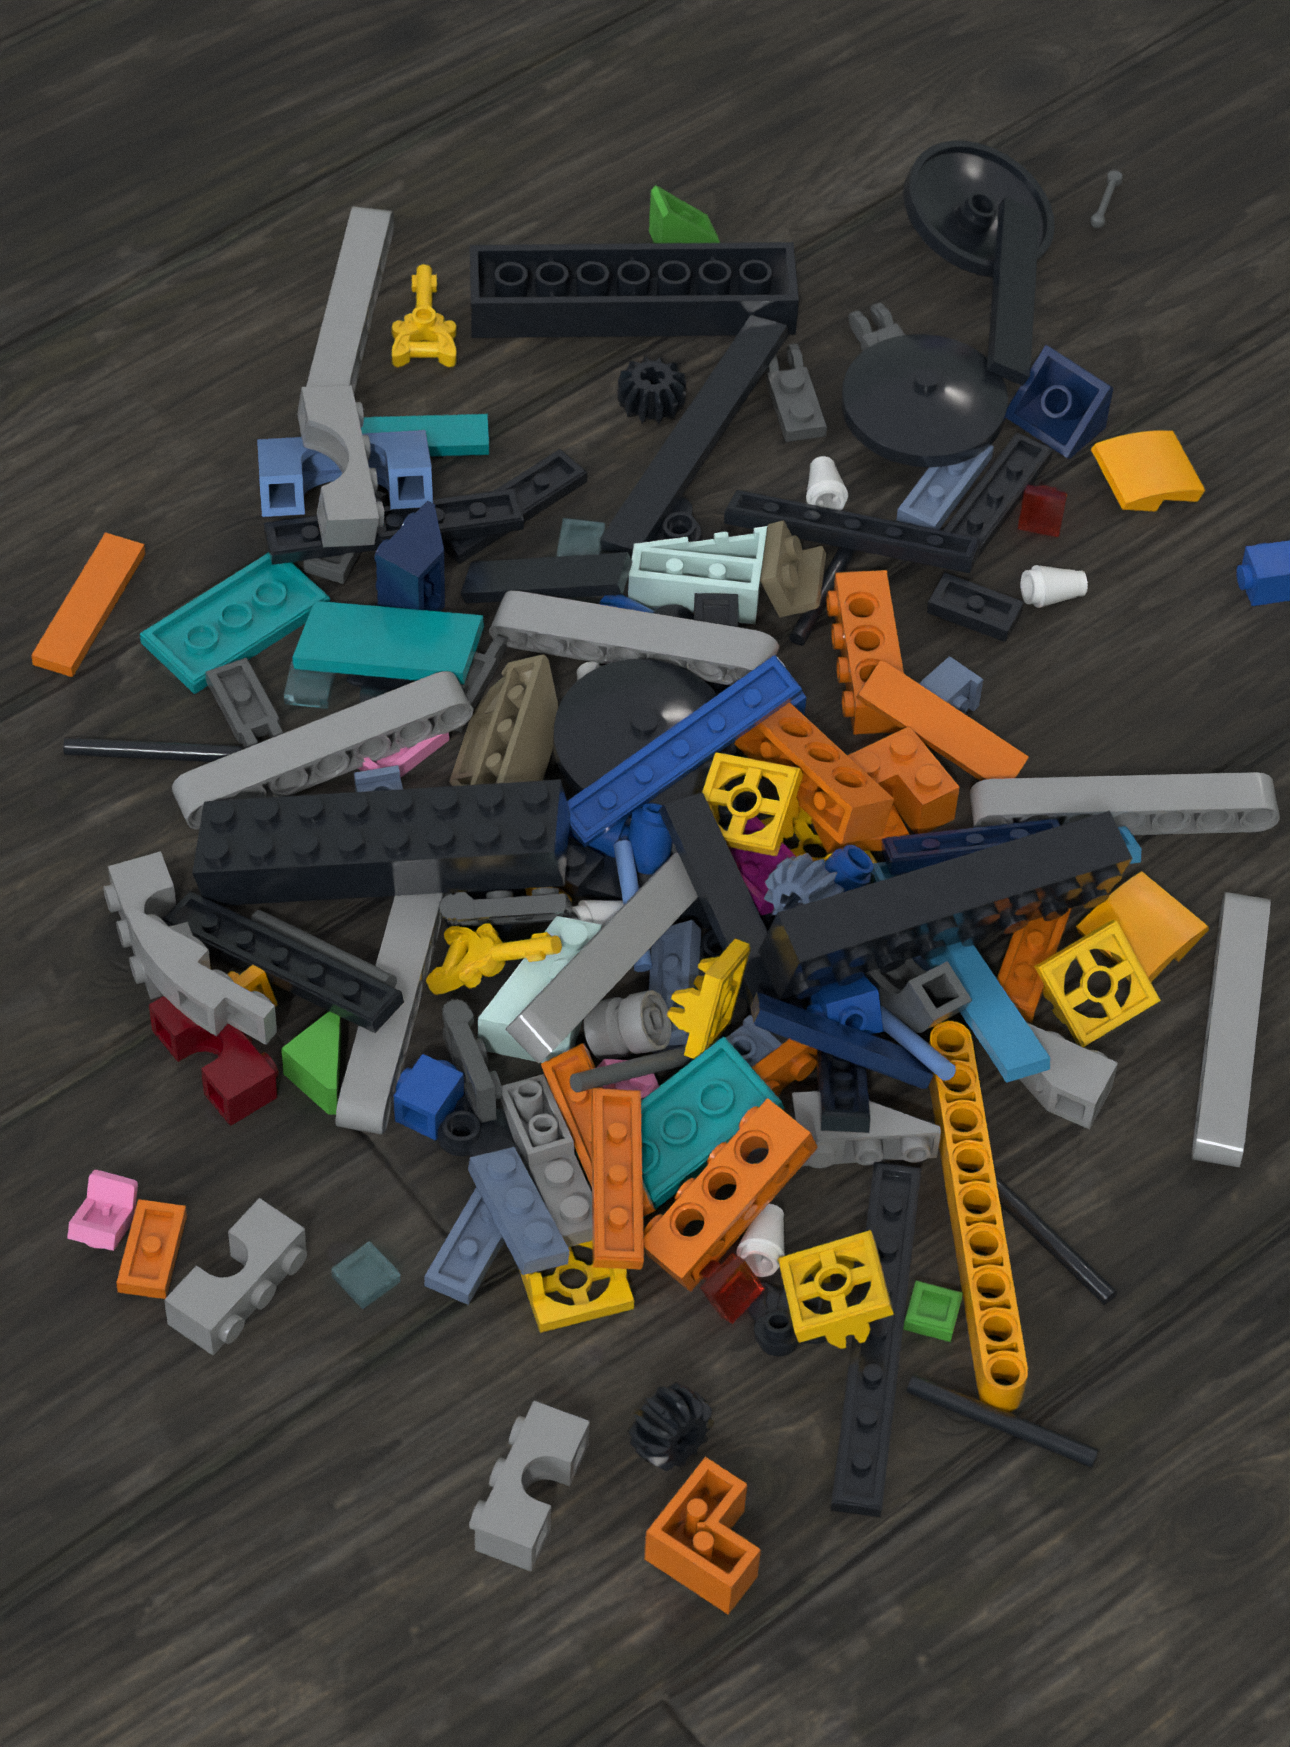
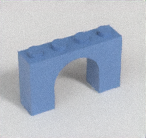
M426 430L362 434L369 436L370 459L367 460L369 468H375L377 484L387 489L390 509L421 508L427 501L433 503L432 470ZM302 437L257 440L262 517L305 514V493L320 484L333 482L342 475L339 467L328 456L316 450L305 448Z

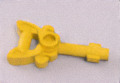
M419 265L416 269V275H412V292H416V308L412 313L404 317V321L397 320L392 323V336L395 339L392 346V364L395 367H401L409 363L410 358H438L439 363L447 367H453L456 365V347L453 339L456 337V323L452 320L444 321V317L436 313L432 308V292H437V275H432V268L429 265Z
M490 923L481 925L476 932L466 927L451 926L444 932V938L450 947L443 965L436 967L427 976L426 983L434 995L450 992L463 985L467 988H473L481 982L482 975L492 977L498 974L505 966L506 961L525 958L529 962L545 960L546 955L560 953L562 948L561 940L556 935L551 936L548 932L533 934L531 939L503 943L498 937V932Z

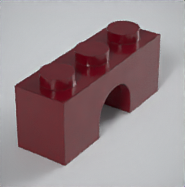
M165 996L149 1004L152 1031L177 1062L197 1052H211L219 1056L201 1068L204 1095L230 1126L277 1099L276 1078L279 1076L277 1066L266 1052L260 1054L252 1045L251 1036L228 1023L215 1036L189 1019Z

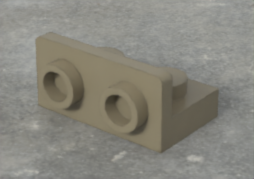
M784 520L768 524L760 582L780 618L806 613L820 606L826 552L823 546L802 550L799 538L796 535H791Z

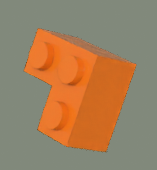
M910 726L847 755L894 798L892 805L895 806L899 815L915 834L928 833L955 819L960 787Z
M705 1457L646 1531L644 1559L729 1615L758 1577L761 1549L731 1530L744 1513L747 1483Z

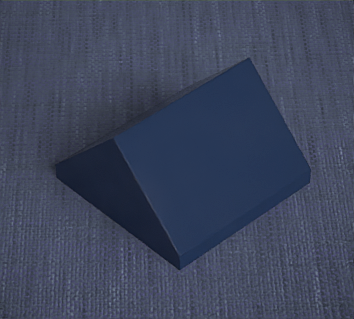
M1045 345L1030 370L1029 379L1023 386H1020L1009 404L1006 418L1070 459L1106 428L1114 387L1049 345Z

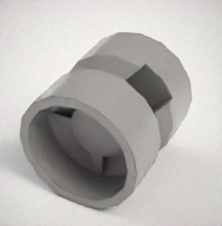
M654 990L630 994L626 999L615 997L601 1000L584 1018L585 1037L590 1050L596 1058L603 1061V1059L627 1057L632 1053L641 1054L665 1049L671 1038L672 1026L671 1020L667 1016L668 1008L666 1002Z

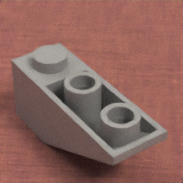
M1027 1023L1050 1056V1070L1020 1078V1081L1047 1111L1090 1130L1113 1087L1118 1062L1107 1058L1099 1051L1088 1050L1067 1041L1058 1033L1045 1031Z
M818 1091L792 1093L790 1116L812 1134L818 1146L816 1151L802 1166L825 1168L832 1164L858 1163L861 1165H873L874 1162L905 1160L907 1162H921L927 1158H937L941 1129L940 1126L869 1101L871 1117L869 1133L821 1131Z

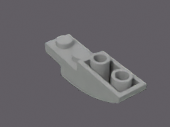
M131 907L126 914L130 941L136 956L155 986L179 1011L215 1036L228 1023L265 1045L277 1032L275 1005L264 994L258 991H248L234 983L226 973L215 969L212 971L210 969L209 950L196 937L191 935L184 936L169 928L158 916L153 914L146 915Z
M544 1074L501 1086V1102L514 1143L520 1149L521 1160L567 1247L592 1241V1192L575 1156L572 1136Z

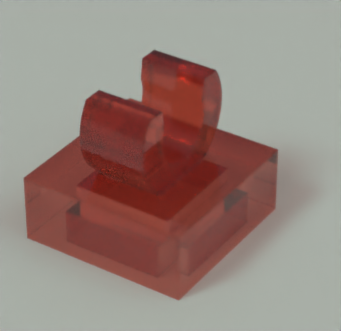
M1041 484L1040 487L1026 485L1017 529L1059 537L1068 493L1056 491V487Z
M734 1253L722 1264L715 1260H710L698 1273L701 1278L707 1280L700 1289L719 1316L731 1324L764 1291V1287L747 1262Z

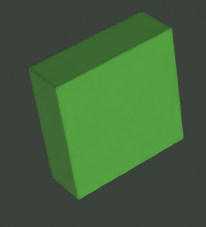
M916 1281L903 1330L951 1342L963 1292Z

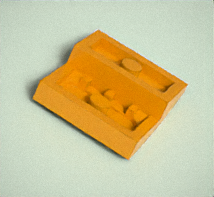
M1145 431L1121 435L1095 443L1091 449L1122 510L1157 511L1163 500L1198 502L1205 492L1199 477L1173 431Z
M1142 871L1112 892L1105 902L1095 907L1076 926L1078 933L1084 937L1109 921L1116 920L1150 982L1173 959L1179 962L1209 930V927ZM1098 949L1115 964L1120 963L1112 957L1110 951Z

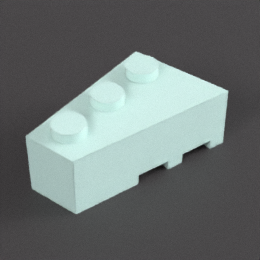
M767 526L754 528L753 534L729 537L728 532L714 533V539L689 542L688 537L634 544L633 563L629 572L628 598L654 611L668 605H681L694 614V593L738 594V622L756 624Z
M561 916L555 917L545 932L560 938L562 943L560 953L546 955L545 960L529 962L526 958L523 959L479 1016L478 1038L483 1040L487 1052L537 1062L505 1029L598 933L602 925ZM582 1021L540 1063H544L574 1048Z

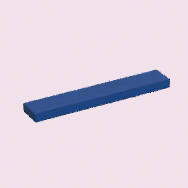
M776 655L772 656L568 800L567 804L570 811L569 828L585 848L630 816L634 810L643 807V805L712 758L715 752L719 753L801 695L802 688Z

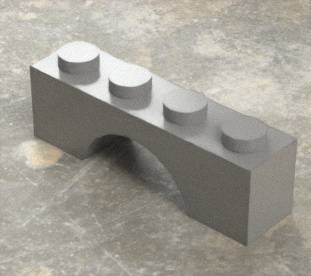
M352 385L302 387L297 416L303 446L328 456L342 472L338 479L321 486L317 518L323 547L374 545L377 527H383L384 507L381 501L376 502L374 495L377 492V474L375 468H369L368 466L370 440L368 435H362L361 432L364 421L362 403L355 402Z

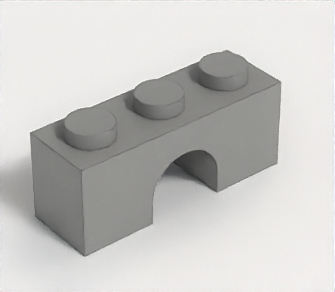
M160 851L108 866L110 885L103 886L109 911L111 913L118 911L121 918L120 921L116 922L123 948L131 946L134 956L129 957V962L136 984L145 983L150 999L164 995L148 977L136 956L130 941L126 913L133 907L146 915L153 914L162 918L176 906L174 885ZM188 922L168 926L184 936H193Z
M260 1198L228 1231L231 1257L245 1267L233 1276L222 1278L212 1276L198 1266H195L164 1300L168 1325L211 1355H214L224 1343L230 1344L239 1336L244 1327L245 1320L256 1308L259 1310L263 1309L271 1301L275 1294L276 1286L287 1274L294 1275L302 1267L307 1257L305 1228Z
M533 1401L526 1418L520 1415L517 1417L509 1437V1444L513 1445L507 1459L498 1458L489 1481V1486L493 1487L487 1502L481 1499L478 1501L470 1520L469 1528L475 1530V1551L532 1571L551 1529V1505L533 1499L525 1490L529 1485L539 1480H553L567 1486L571 1485L589 1445L590 1421Z

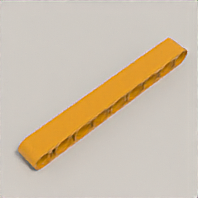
M945 1021L934 1026L930 1033L929 1044L955 1066L956 1072L951 1079L946 1081L933 1073L929 1088L935 1125L940 1126L941 1129L939 1151L978 1395L981 1402L1006 1412H1012L1019 1407L1022 1401L1028 1376V1366L973 1040L970 1031L963 1024L956 1021ZM949 1089H957L961 1092H953ZM955 1129H965L969 1132H960ZM975 1168H977L979 1171L974 1173H968L961 1169L974 1170ZM968 1210H978L982 1214H973ZM975 1251H984L989 1256H980ZM991 1293L995 1295L997 1298H986L981 1294ZM987 1336H999L1003 1338L1005 1341H993L989 1339ZM1005 1379L1010 1381L1012 1385H1000L994 1380Z

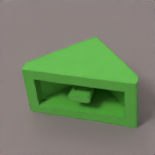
M657 185L651 190L649 233L654 243H720L708 215Z
M330 1011L281 1049L283 1074L328 1115H336L339 1099L342 1034L341 1017Z

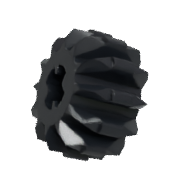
M644 356L641 363L629 361L626 370L621 371L618 378L617 399L619 406L625 408L627 418L639 416L642 424L648 419H654L658 425L663 417L674 419L678 410L683 409V405L686 402L687 382L685 374L679 372L677 363L665 364L662 356L656 361H650L646 356Z
M678 1382L672 1383L667 1388L661 1385L657 1388L655 1395L651 1398L645 1397L643 1407L634 1412L636 1420L628 1429V1433L632 1437L630 1445L636 1449V1453L647 1463H652L655 1467H659L665 1472L672 1469L675 1465L681 1468L685 1465L688 1457L691 1455L697 1456V1449L701 1444L708 1441L706 1433L714 1425V1421L711 1418L712 1408L706 1404L707 1401L696 1391H692L687 1386H682Z

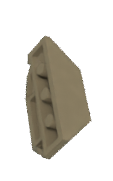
M544 654L508 662L501 672L504 677L489 689L470 718L449 781L452 786L543 781L553 750L554 722L559 708L549 659Z

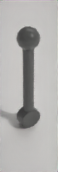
M1112 170L1107 174L1106 182L1108 186L1097 213L1093 214L1090 218V224L1094 228H1101L1105 224L1104 214L1114 189L1122 183L1123 175L1120 171Z

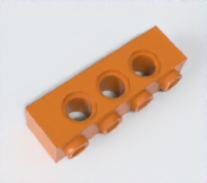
M887 570L835 573L834 590L827 591L826 607L828 616H835L836 624H832L831 627L833 650L840 649L841 657H837L836 662L838 683H845L846 691H842L843 717H851L853 735L898 732L902 730L900 727L856 699V696L881 659L904 673Z
M790 702L735 741L734 744L749 759L800 768L803 778L796 796L799 806L840 845L883 835L894 798Z
M768 1098L760 1107H752L741 1119L739 1131L728 1143H720L711 1152L707 1160L708 1166L696 1179L690 1178L679 1188L675 1196L676 1202L664 1215L659 1214L647 1224L643 1231L645 1253L691 1292L816 1151L818 1146L812 1134ZM758 1148L769 1150L767 1157L762 1162L757 1164L747 1163V1157L753 1150ZM725 1184L736 1185V1191L730 1198L726 1200L715 1199V1194L721 1186ZM694 1220L704 1221V1226L700 1233L692 1237L683 1236V1230L689 1222Z

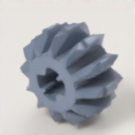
M808 853L784 859L765 881L769 890L764 899L774 905L771 915H777L778 912L843 893L845 889L834 882L837 872L829 873L825 869L824 859L813 861Z

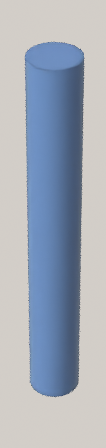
M628 840L618 841L613 845L623 905L639 890L631 841ZM650 949L634 964L635 971L645 972L652 969Z
M880 1006L883 1030L940 1079L946 1081L954 1076L956 1068L948 1059L887 1008Z

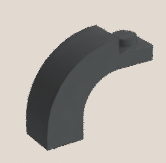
M911 958L906 960L902 966L890 972L881 973L879 969L864 973V976L878 989L880 1006L887 1008L915 1033H921L965 1010L972 1001L948 961L929 971H925Z

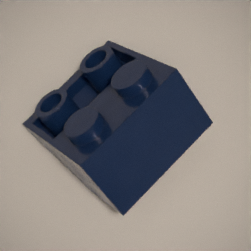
M427 501L416 513H410L390 540H384L379 545L375 553L378 606L438 612L445 607L444 548L435 504Z

